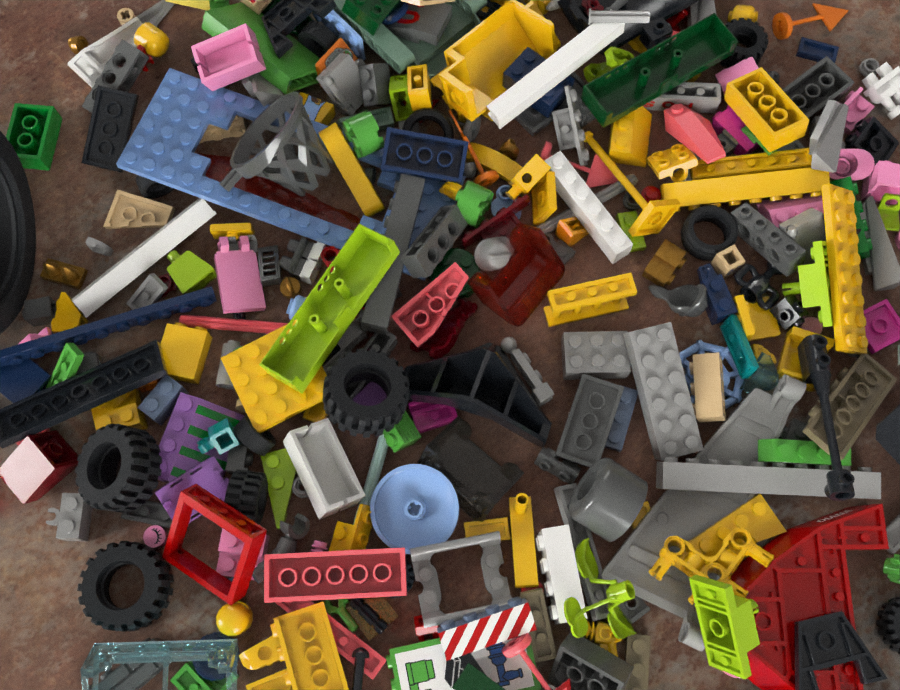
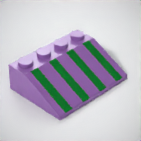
M180 392L159 444L161 451L159 456L162 457L160 469L162 472L158 480L168 483L214 455L223 469L220 472L223 478L226 472L229 450L219 455L214 447L210 451L201 454L197 442L209 437L207 428L228 418L234 428L244 415ZM199 467L198 469L194 470L190 473V475L196 472L197 470L201 469L202 467Z

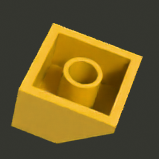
M138 388L92 408L91 411L96 430L108 424H121L141 430L147 429L145 413L138 409V406L142 403Z

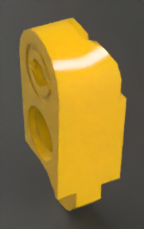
M272 635L241 653L239 658L243 667L249 670H258L279 662L280 659L277 652V647L281 646L279 638H274Z

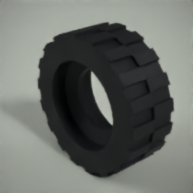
M316 21L308 22L298 34L300 43L319 58L338 40L333 32Z

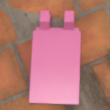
M248 236L239 237V250L229 251L228 237H219V242L217 243L218 251L214 255V263L223 314L265 311L266 304L260 281L256 252L250 250Z

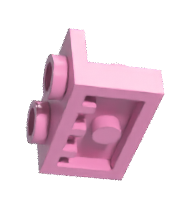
M862 87L856 92L852 90L844 99L846 101L844 104L848 106L844 129L847 135L855 129V124L864 119L875 107L860 95L863 91Z

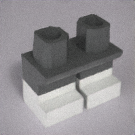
M304 237L301 240L290 239L287 250L294 253L292 258L283 255L279 265L282 269L289 272L290 277L313 285L320 270L319 267L321 268L323 263L321 252L326 246L320 242H310Z

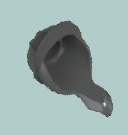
M687 284L672 290H667L660 285H650L648 287L653 296L667 301L671 310L678 313L681 317H697L707 308V288L703 284Z

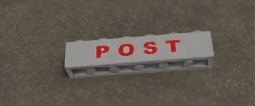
M684 82L643 105V107L647 110L664 111L672 105L682 103L698 113H715L721 102V85L718 83Z

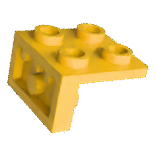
M738 295L733 298L738 310L735 315H737L748 342L776 337L781 334L777 319L769 310L761 309L757 303L747 302L744 295ZM769 296L762 297L764 303L770 298Z

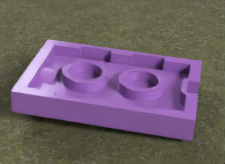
M214 455L160 487L154 493L173 520L182 490L198 484L220 500L225 501L229 479L227 477L222 478L220 472L223 469ZM199 467H202L201 469L197 470L196 472L190 475L191 472L198 469ZM182 479L180 482H178V483H176L175 485H173L172 487H170V485H172V484H174L175 482H177L178 480ZM193 509L189 523L202 514Z

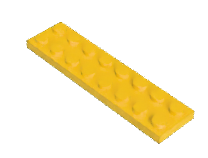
M833 184L822 185L835 350L837 352L858 355L867 354L868 339L865 332L866 318L863 310L864 297L862 295V276L860 275L859 266L861 259L858 254L859 238L856 233L857 217L854 211L855 196L851 190Z

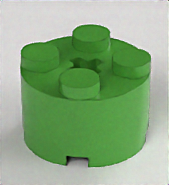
M365 110L342 121L345 129L344 135L348 143H353V151L357 159L384 148L383 137H378V130L380 129L370 111Z
M469 180L465 183L463 190L459 189L455 200L458 201L457 206L468 225L478 228L485 218L483 215L490 208L494 193L490 189Z

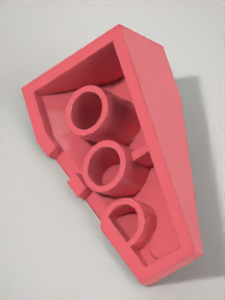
M682 103L672 105L664 110L665 131L707 164L726 156V152L711 122L703 115Z
M456 262L453 263L391 316L397 326L417 348L436 333L467 283L468 275Z

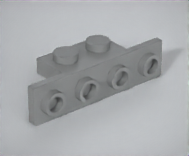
M567 85L564 88L568 108L552 112L559 150L564 151L577 148L580 166H586L590 157L588 149L584 147L583 141L586 140L584 129L580 127L579 121L582 120V117L575 102L578 101L576 90L572 86Z

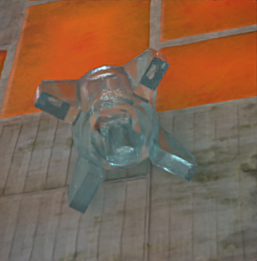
M764 352L757 359L759 368L748 378L749 381L744 380L740 387L746 393H750L755 388L769 391L778 384L779 375L772 358Z

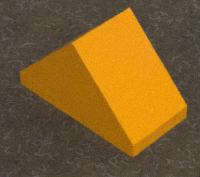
M577 217L561 219L557 224L555 235L569 247L589 234Z

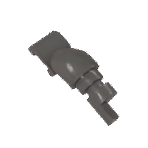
M297 513L294 517V525L280 521V530L285 536H281L271 554L295 553L298 542L295 539H301L307 535L310 529L309 519ZM264 560L257 565L252 575L258 584L264 581Z

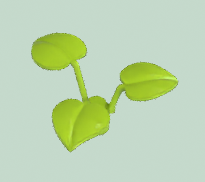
M589 538L583 539L575 551L577 568L581 576L589 578L591 583L608 584L610 586L606 589V599L582 609L574 597L565 600L564 614L567 623L571 626L572 635L575 638L584 637L588 631V622L584 613L608 603L609 611L607 619L614 636L618 639H624L636 634L618 607L619 604L635 598V590L629 580L618 583L616 579H597L599 570L589 546Z

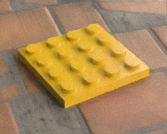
M297 319L294 320L292 326L296 324ZM288 324L221 357L249 420L259 433L323 401L324 380L327 376L323 366H321L303 394L269 375L259 365Z

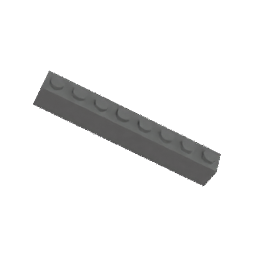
M401 173L400 180L395 181L393 192L396 195L395 198L390 199L388 210H391L390 216L386 215L384 221L386 232L382 235L394 240L400 253L366 301L365 309L360 310L358 321L361 322V330L382 335L387 334L404 269L401 257L410 245L424 191V178Z

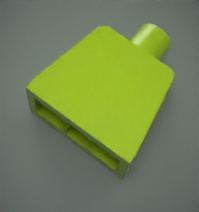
M407 74L391 76L389 94L396 122L404 121L415 112L412 111L408 96ZM406 101V106H401V102Z
M173 250L167 256V259L171 262L167 267V271L183 295L203 289L217 277L216 271L211 265L189 250L182 255Z

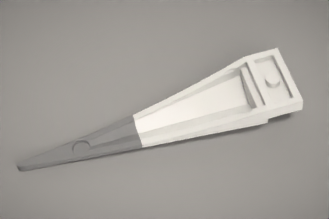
M165 0L159 1L113 32L82 49L68 62V66L93 88L95 81L100 77L105 64L110 60L121 40L123 39L137 48L134 44V35L137 29L145 22H150L157 27L175 3L166 2Z

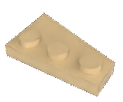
M117 190L103 227L106 229L161 228L172 220L175 208Z

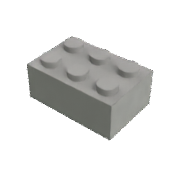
M628 331L564 332L561 338L563 380H581L582 374L598 379H626L631 369L623 333Z

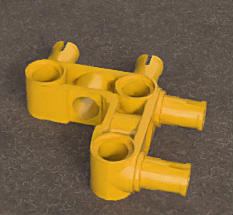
M739 527L732 530L726 536L721 549L712 557L704 556L694 549L691 543L681 537L670 536L665 540L664 546L659 552V559L648 572L653 577L656 574L655 579L659 581L670 566H675L690 578L694 575L709 578L708 574L715 573L720 577L716 581L732 585L734 595L746 598L749 591L731 580L734 571L745 556H750L767 568L775 555L756 544L757 541L751 537L750 532ZM734 539H743L745 541V544L739 545L734 541ZM676 546L680 551L673 553L668 548ZM693 594L688 598L692 605L695 603Z

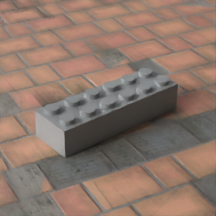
M668 322L623 333L654 459L664 461V457L675 458L704 450L672 323Z

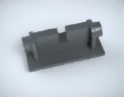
M543 447L534 464L558 477L561 481L573 484L581 470L578 464L563 459L561 463L558 461L560 457L555 456V451L549 447L547 449Z

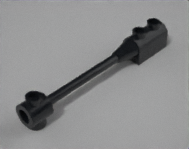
M813 334L806 336L797 347L802 379L806 384H813L821 404L832 471L826 474L827 485L824 488V492L831 500L845 501L855 496L853 487L855 478L849 470L842 469L829 401L830 378L832 374L830 369L831 358L826 348L828 341L822 335Z

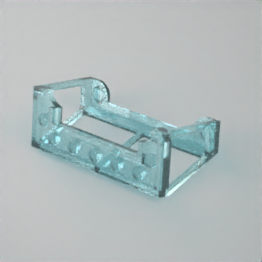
M238 640L94 643L80 669L82 690H89L88 678H93L92 690H98L99 673L109 671L113 664L163 662L162 690H168L169 662L208 661V667L217 669L218 674H226L227 690H237Z

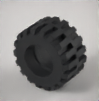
M739 18L738 21L733 19L731 22H727L725 26L738 40V43L744 44L747 48L737 45L733 54L722 60L721 65L729 68L750 57H753L758 65L769 42V39H767L768 34L764 32V27H760L758 22L755 21L754 23L749 18L747 20Z
M235 470L229 480L225 495V503L257 524L261 523L266 508L268 495L266 474L247 470Z
M900 597L888 600V603H884L881 606L884 610L878 611L877 615L881 618L876 620V625H880L881 630L877 631L879 635L884 636V639H882L884 644H890L889 649L898 651V654H900Z

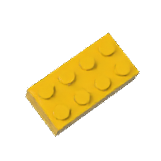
M762 67L727 83L724 100L769 153L805 136L809 119Z

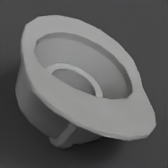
M500 236L484 239L475 249V263L484 271L506 268L513 259L514 247L511 240L507 237Z

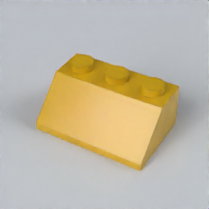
M643 106L611 123L607 155L614 163L646 167L652 114Z

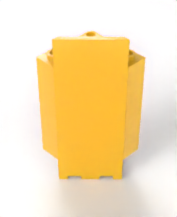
M509 0L444 51L447 67L431 78L430 81L434 87L436 86L442 90L444 95L441 97L450 110H456L458 121L465 123L469 119L472 122L481 114L490 121H493L488 115L490 110L487 108V105L507 91L502 86L503 72L527 47L548 59L561 46V42L554 31V23L543 16L536 3L532 0L526 5L517 0Z

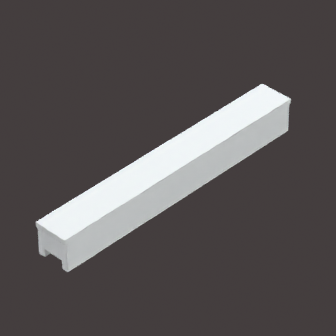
M625 23L591 24L487 105V108L490 110L488 113L490 118L498 125L499 129L504 127L623 34Z
M198 198L74 296L72 302L87 318L217 213L212 210L204 199Z

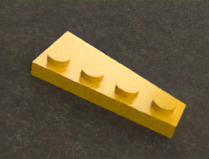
M757 494L688 542L704 556L712 557L718 553L722 547L723 540L735 528L747 529L751 537L757 542L787 531L762 494ZM734 539V541L739 545L745 544V541L743 539Z

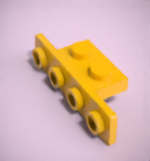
M365 504L359 505L354 525L337 521L329 551L366 549L372 527L370 506Z

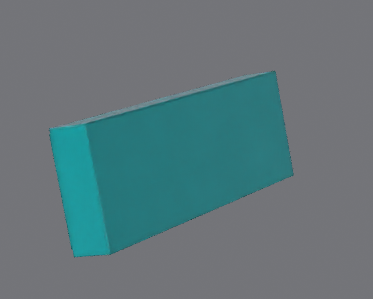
M731 314L722 323L720 329L741 379H748L759 368V365L737 315Z

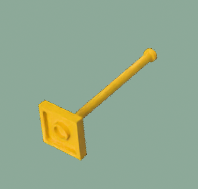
M586 131V140L584 142L589 144L643 210L628 232L632 237L660 233L681 203L677 198L654 200L647 203L593 138V133Z

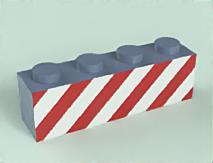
M514 597L507 601L508 604L502 606L494 604L486 607L485 612L479 614L471 612L465 614L461 620L454 622L451 619L440 624L441 627H438L437 631L446 660L448 661L537 630L528 601L525 598Z

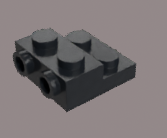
M874 116L858 121L854 126L856 131L845 139L847 143L845 149H863L868 151L873 156L875 165L879 160L888 161L899 145L898 140Z

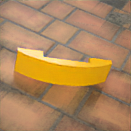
M470 142L482 168L488 171H497L503 180L509 182L522 168L521 165L500 152L487 146ZM467 149L465 162H474Z

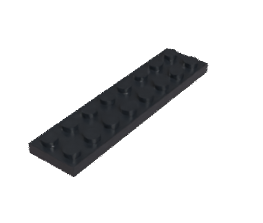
M156 339L0 409V447L2 449L25 439L28 435L37 434L168 375L160 343Z

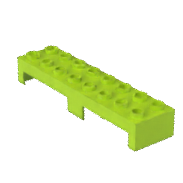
M359 224L259 365L269 375L303 394L399 255L400 251L394 240ZM297 319L296 324L292 326L294 320Z

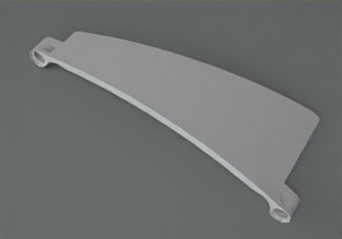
M784 374L772 395L758 388L753 389L703 445L704 450L698 451L692 459H700L702 464H708V459L721 460L722 465H729V460L743 461V466H751V462H758V440L779 439L793 406L802 398L806 390V383ZM666 489L605 566L601 578L604 580L616 579L618 583L629 580L634 587L635 596L683 618L678 641L700 652L703 651L705 646L695 603L692 605L688 601V598L692 595L690 577L675 566H670L660 581L655 579L656 574L653 577L648 571L659 559V552L668 537L678 536L686 541L691 540L750 500L755 493ZM676 546L668 548L673 553L680 551ZM715 573L708 574V577L710 579H720V577Z

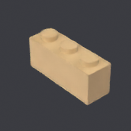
M719 352L692 355L693 362H689L690 374H694V382L690 384L691 394L695 395V403H692L696 419L699 423L726 421L722 357Z

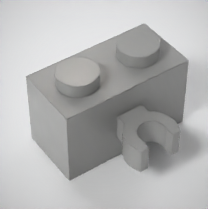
M62 493L60 510L49 508L48 512L55 513L56 517L52 521L47 520L46 524L57 526V539L88 542L93 508L83 500L79 493Z

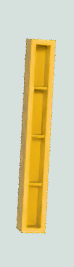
M810 167L666 183L660 185L661 200L677 198L681 203L676 212H679L682 207H688V210H695L701 207L700 205L721 207V203L728 202L729 206L741 205V201L749 200V204L761 203L764 198H769L770 202L782 200L783 196H790V199L803 198V194L818 197L822 196V185L830 184L829 172L813 170Z

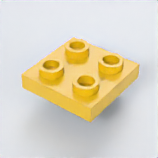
M675 144L670 149L657 151L651 156L646 157L648 165L659 180L669 176L674 182H682L688 176V169L698 165L695 155L683 144Z

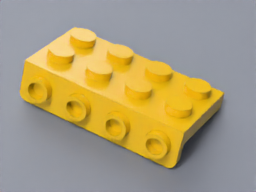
M324 601L273 618L274 623L270 624L273 637H278L281 646L277 647L280 662L285 661L287 670L283 671L287 686L292 685L293 690H349Z

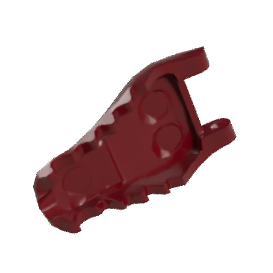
M459 299L458 306L449 310L436 333L419 348L412 342L410 349L415 352L428 351L430 358L433 359L443 357L455 345L462 328L477 311V304L469 300Z

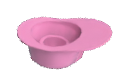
M841 149L837 171L835 173L829 172V177L838 180L851 176L852 181L862 180L872 173L875 165L874 158L868 151L863 149Z

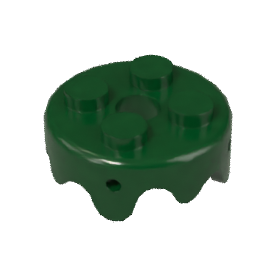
M451 248L429 276L430 283L456 262L469 277L457 299L469 298L474 294L480 281V268L475 263L474 256L470 252L460 248Z

